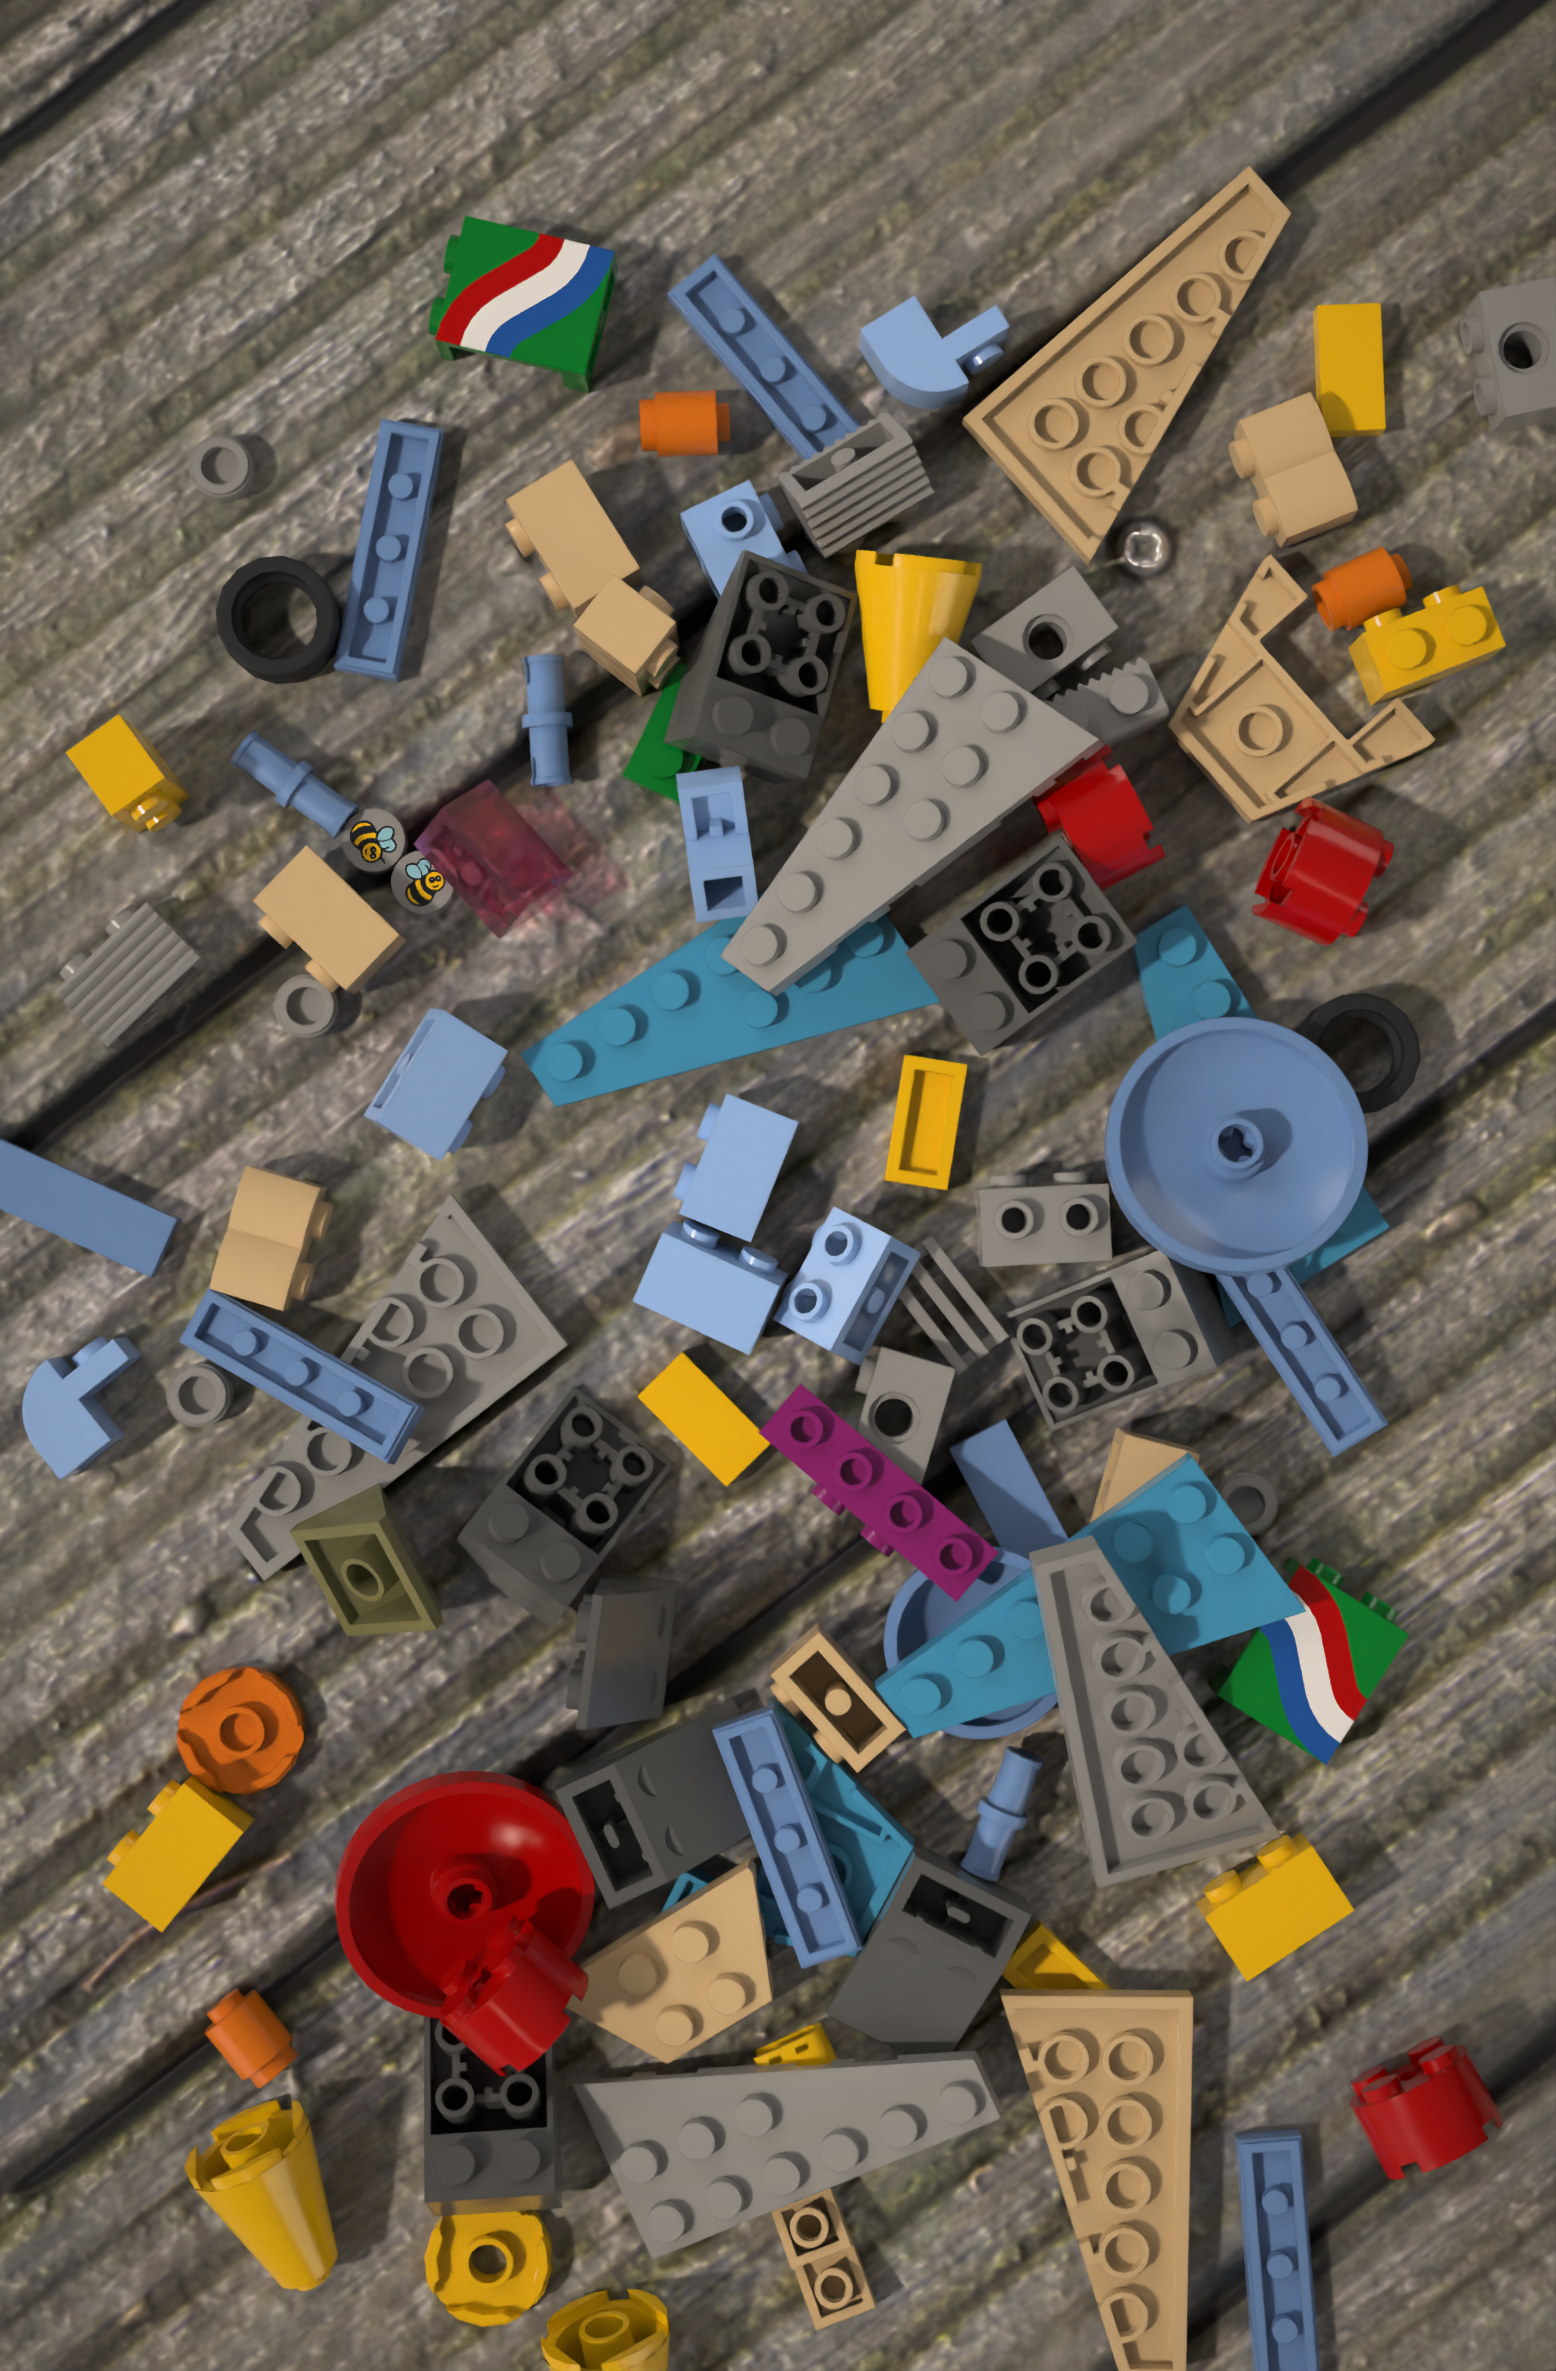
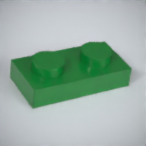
M679 663L671 673L622 775L624 780L679 806L676 774L698 771L704 758L664 743L680 683L688 667L682 663Z

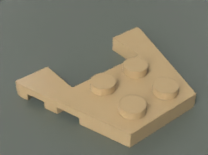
M1271 554L1258 567L1165 728L1169 736L1248 824L1298 804L1307 797L1312 798L1418 753L1436 740L1398 697L1349 740L1345 739L1264 648L1260 641L1308 598V595Z

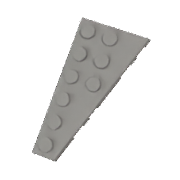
M944 637L720 957L775 996L779 995L838 950L837 947L841 941L866 922L870 921L873 923L892 909L890 907L892 902L916 884L920 887L1002 825L1001 819L1033 795L1036 797L1040 796L1057 783L1054 779L1081 758L1087 760L1103 748V743L1058 711L947 637Z
M449 1194L438 1211V1215L420 1242H417L405 1260V1264L340 1358L424 1406L426 1409L395 1465L384 1462L302 1414L292 1429L293 1432L272 1463L266 1468L225 1530L264 1581L301 1553L290 1533V1530L295 1525L378 1483L384 1489L569 1345L565 1337L454 1194Z
M1093 1535L1028 1552L1091 1873L1097 1887L1101 1888L1281 1838L1274 1822Z
M976 2050L898 2055L896 2060L856 2062V2058L834 2059L830 2064L797 2066V2063L771 2064L769 2066L741 2065L699 2068L697 2073L658 2075L657 2071L634 2072L631 2077L600 2079V2075L577 2076L572 2084L652 2260L1001 2119L1003 2108Z

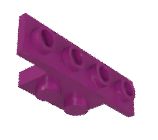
M801 1383L759 1431L761 1436L817 1482L811 1492L822 1503L839 1516L847 1508L866 1524L859 1533L888 1558L895 1550L899 1552L956 1602L999 1553Z

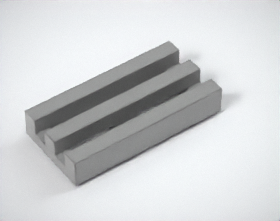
M929 1236L913 1248L920 1252L921 1255L911 1273L970 1349L960 1356L905 1285L898 1298L949 1364L956 1369V1373L960 1375L975 1361L980 1360L989 1353L997 1344L1007 1339L1009 1335L934 1238ZM927 1254H929L988 1330L989 1334L982 1340L976 1336L919 1262Z

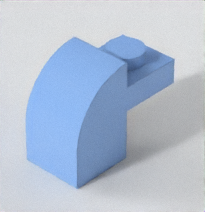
M914 295L861 328L859 350L880 383L895 398L917 408L941 409L956 405L966 399L969 381L963 371L968 369L971 375L977 374L1001 358L1004 353L1001 347L1006 344L1010 326L997 305L949 335L941 338Z
M740 765L676 774L696 923L748 916L758 902Z
M103 1336L98 1337L71 1359L77 1366L74 1371L62 1356L46 1359L35 1370L26 1386L22 1403V1416L27 1436L34 1448L60 1480L79 1473L125 1436L95 1399L94 1395L142 1357L128 1337L115 1338L110 1342H107Z

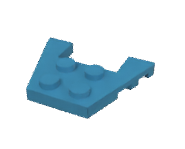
M771 1698L768 1706L775 1704L864 1941L913 1850L915 1839L840 1763H835L826 1754L813 1735L780 1702ZM761 1862L757 1869L756 1886L760 1913L764 1915L767 1937L775 1938L774 1943L793 1946ZM696 1867L678 1876L660 1913L716 1878ZM858 1951L846 1954V1956L855 1957Z

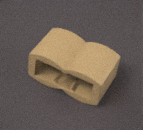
M1311 392L1238 421L1234 430L1235 441L1229 443V452L1241 479L1250 477L1257 490L1259 499L1252 502L1253 512L1257 524L1265 537L1274 535L1280 549L1352 521L1358 511L1357 502L1343 465L1334 451L1322 413Z
M255 1165L246 1166L234 1199L228 1228L217 1256L210 1289L281 1311L291 1309L294 1299L304 1301L311 1286L315 1265L306 1262L309 1247L313 1238L318 1240L324 1238L332 1215L333 1204L324 1201L327 1187Z

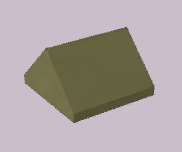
M380 1483L298 1523L290 1530L294 1541L347 1636L437 1630L444 1623L436 1588Z

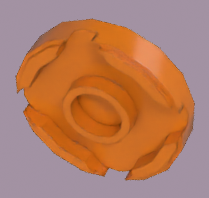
M255 1666L227 1667L204 1678L184 1700L178 1721L177 1745L188 1771L206 1787L222 1793L226 1791L232 1794L240 1793V1795L257 1794L277 1784L298 1761L306 1739L305 1712L295 1691L275 1673Z

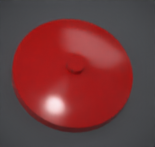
M457 1771L436 1775L407 1786L381 1803L363 1821L349 1841L341 1858L335 1882L334 1907L338 1934L343 1950L355 1972L365 1984L380 1997L401 2009L421 2016L440 2019L441 2009L447 1996L439 1989L443 1977L460 1959L466 1958L470 1962L486 1945L485 1939L491 1928L506 1914L512 1913L520 1921H530L565 1954L573 1959L585 1938L592 1918L595 1884L593 1873L563 1808L551 1796L539 1788L509 1775L488 1771Z

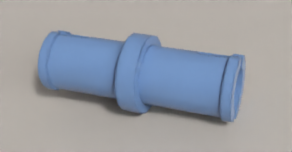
M544 654L523 658L528 714L522 715V728L529 730L532 769L531 786L533 787L572 784L569 770L567 728L573 727L572 713L566 712L563 655Z
M253 730L237 748L231 759V764L241 768L276 794L275 802L285 809L292 805L336 839L343 832L348 820L356 814L358 805L354 802L351 803L314 776L315 768L303 760L299 764Z
M1010 1745L1005 1749V1756L989 1796H983L979 1801L977 1812L981 1816L966 1856L960 1864L969 1873L990 1881H998L1001 1867L1016 1830H1023L1025 1828L1028 1815L1024 1810L1039 1770L1042 1769L1044 1760L1036 1754Z

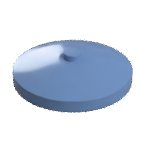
M1220 1017L1195 1022L1169 1033L1149 1047L1135 1061L1120 1084L1109 1109L1105 1126L1104 1156L1108 1179L1121 1210L1138 1233L1154 1248L1180 1264L1198 1271L1224 1276H1253L1280 1270L1302 1260L1323 1245L1343 1224L1357 1201L1364 1182L1368 1159V1139L1364 1115L1351 1084L1341 1069L1317 1045L1302 1035L1272 1022L1245 1017Z

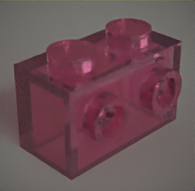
M489 779L444 806L414 843L415 847L499 940L542 911L574 875Z

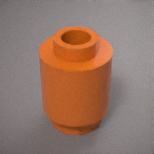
M716 390L655 392V399H639L642 452L657 451L658 457L718 455V442H731L729 402L716 403Z
M1380 546L1324 572L1323 580L1313 584L1311 592L1317 611L1328 630L1333 632L1344 627L1347 631L1363 625L1365 621L1374 616L1405 606L1407 601L1405 591L1412 588V579L1403 558L1398 553L1390 556Z
M236 1988L206 2013L213 2023L205 2030V2035L242 2081L249 2078L257 2089L275 2078L298 2056L297 2051L290 2044L293 2036L255 1989L243 1996Z

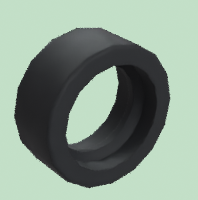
M285 556L257 558L236 570L222 587L216 606L217 631L228 654L255 678L274 684L302 682L321 672L336 654L342 626L341 607L324 578L305 562ZM285 583L298 587L310 597L316 608L317 626L313 638L303 650L292 656L275 658L260 653L250 645L244 634L242 617L247 602L258 590L268 585Z
M1368 993L1341 995L1313 1009L1298 1027L1297 1033L1319 1047L1322 1036L1331 1025L1344 1018L1360 1017L1373 1021L1382 1028L1392 1045L1393 1060L1389 1073L1379 1085L1368 1091L1355 1092L1363 1114L1378 1112L1399 1101L1414 1082L1420 1062L1418 1035L1408 1016L1389 1000Z

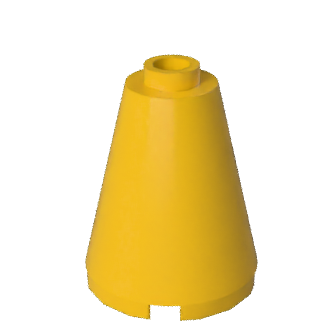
M856 550L854 567L857 594L859 595L858 603L870 709L882 711L881 723L886 721L943 638L947 637L958 645L981 580L982 563Z
M277 2100L267 2101L241 2111L214 2128L211 2134L215 2143L202 2155L196 2145L189 2153L184 2169L190 2179L191 2186L282 2288H297L299 2291H307L319 2286L330 2276L331 2267L338 2258L336 2241L309 2118L298 2101L291 2100L292 2109L282 2110Z
M627 2289L629 2299L609 2301L608 2292L605 2290L593 2292L571 2301L554 2313L546 2323L549 2334L546 2339L541 2336L544 2359L550 2371H668L670 2321L666 2306L657 2296L639 2289Z

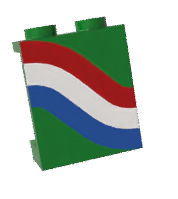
M465 215L460 236L452 234L446 247L444 273L450 274L445 298L436 296L430 313L429 334L436 336L435 342L441 357L454 361L457 349H462L561 373L564 388L589 393L618 274L615 251Z
M1312 1557L1307 1566L1304 1567L1292 1558H1289L1283 1567L1291 1573L1286 1584L1306 1612L1257 1627L1232 1668L1229 1669L1221 1664L1208 1686L1225 1701L1327 1765L1408 1638L1409 1633L1393 1624L1399 1614L1397 1610L1367 1591L1360 1602L1339 1589L1345 1577L1319 1560Z

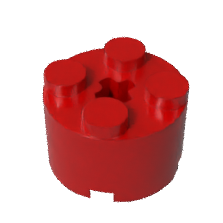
M1104 744L1103 748L1087 760L1081 758L1054 779L1057 783L1040 796H1032V802L1048 833L1052 834L1061 829L1069 846L1102 891L1166 858L1161 844L1150 850L1148 849L1145 840L1151 838L1149 832L1154 828L1120 763L1110 769H1107L1104 764L1112 759V750L1108 744Z
M1307 797L1293 811V813L1304 817L1296 830L1292 832L1283 827L1267 856L1255 889V894L1264 897L1265 903L1253 905L1252 912L1262 919L1317 944L1328 946L1340 934L1353 938L1360 930L1369 909V903L1363 901V898L1372 878L1378 879L1389 865L1394 852V843L1383 839L1381 829L1314 798Z
M512 1913L506 1914L495 1923L485 1939L486 1945L470 1962L466 1958L457 1961L447 1971L439 1985V1989L447 1995L440 2013L441 2024L500 2076H507L506 2065L508 2064L518 2072L527 2068L553 2045L572 2020L563 2010L572 1995H575L582 2002L589 1982L588 1974L528 1920L520 1921Z
M1441 2036L1433 2037L1413 2046L1407 2051L1406 2054L1410 2063L1390 2073L1387 2072L1384 2065L1377 2066L1359 2074L1350 2082L1355 2092V2095L1350 2100V2106L1387 2178L1392 2180L1406 2178L1400 2166L1417 2162L1422 2173L1442 2167L1466 2155L1487 2141L1488 2137L1483 2129L1484 2125L1490 2123L1498 2130L1503 2125V2118L1465 2046L1445 2045Z

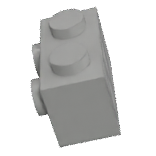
M1092 1172L1054 1173V1186L1028 1187V1175L990 1176V1189L975 1190L979 1266L1112 1261L1109 1184H1092Z

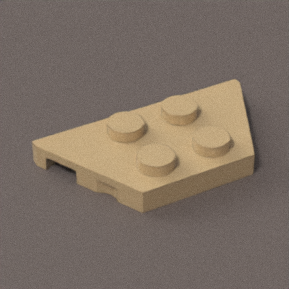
M751 1857L579 1963L578 1965L588 1974L587 1992L582 2002L575 1995H572L566 2008L660 2061L669 2064L771 2002L775 1989L771 1962L767 1958L765 1943L767 1935L764 1915L760 1913L756 1886L757 1868Z

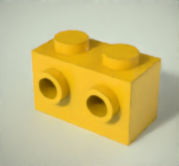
M1459 584L1453 585L1425 597L1422 600L1425 609L1403 617L1400 608H1395L1374 616L1363 623L1366 632L1362 633L1348 647V650L1371 706L1488 661L1506 646L1483 586L1462 594Z

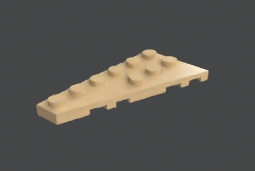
M1250 166L1242 171L963 418L962 425L1087 566L1094 557L1291 215L1287 207Z
M998 1988L1118 2371H1186L1193 1996L1189 1990Z

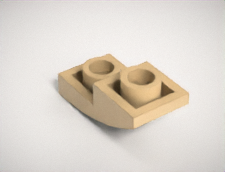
M832 2187L771 2212L790 2268L795 2270L816 2331L876 2308L877 2303Z

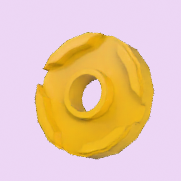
M534 2210L441 2216L433 2227L424 2256L426 2279L434 2296L436 2293L439 2300L446 2305L445 2309L458 2320L481 2327L508 2324L521 2317V2314L529 2310L533 2304L535 2305L545 2293L553 2265L551 2236L540 2215ZM482 2245L496 2246L504 2253L507 2265L496 2274L482 2273L472 2262V2252Z

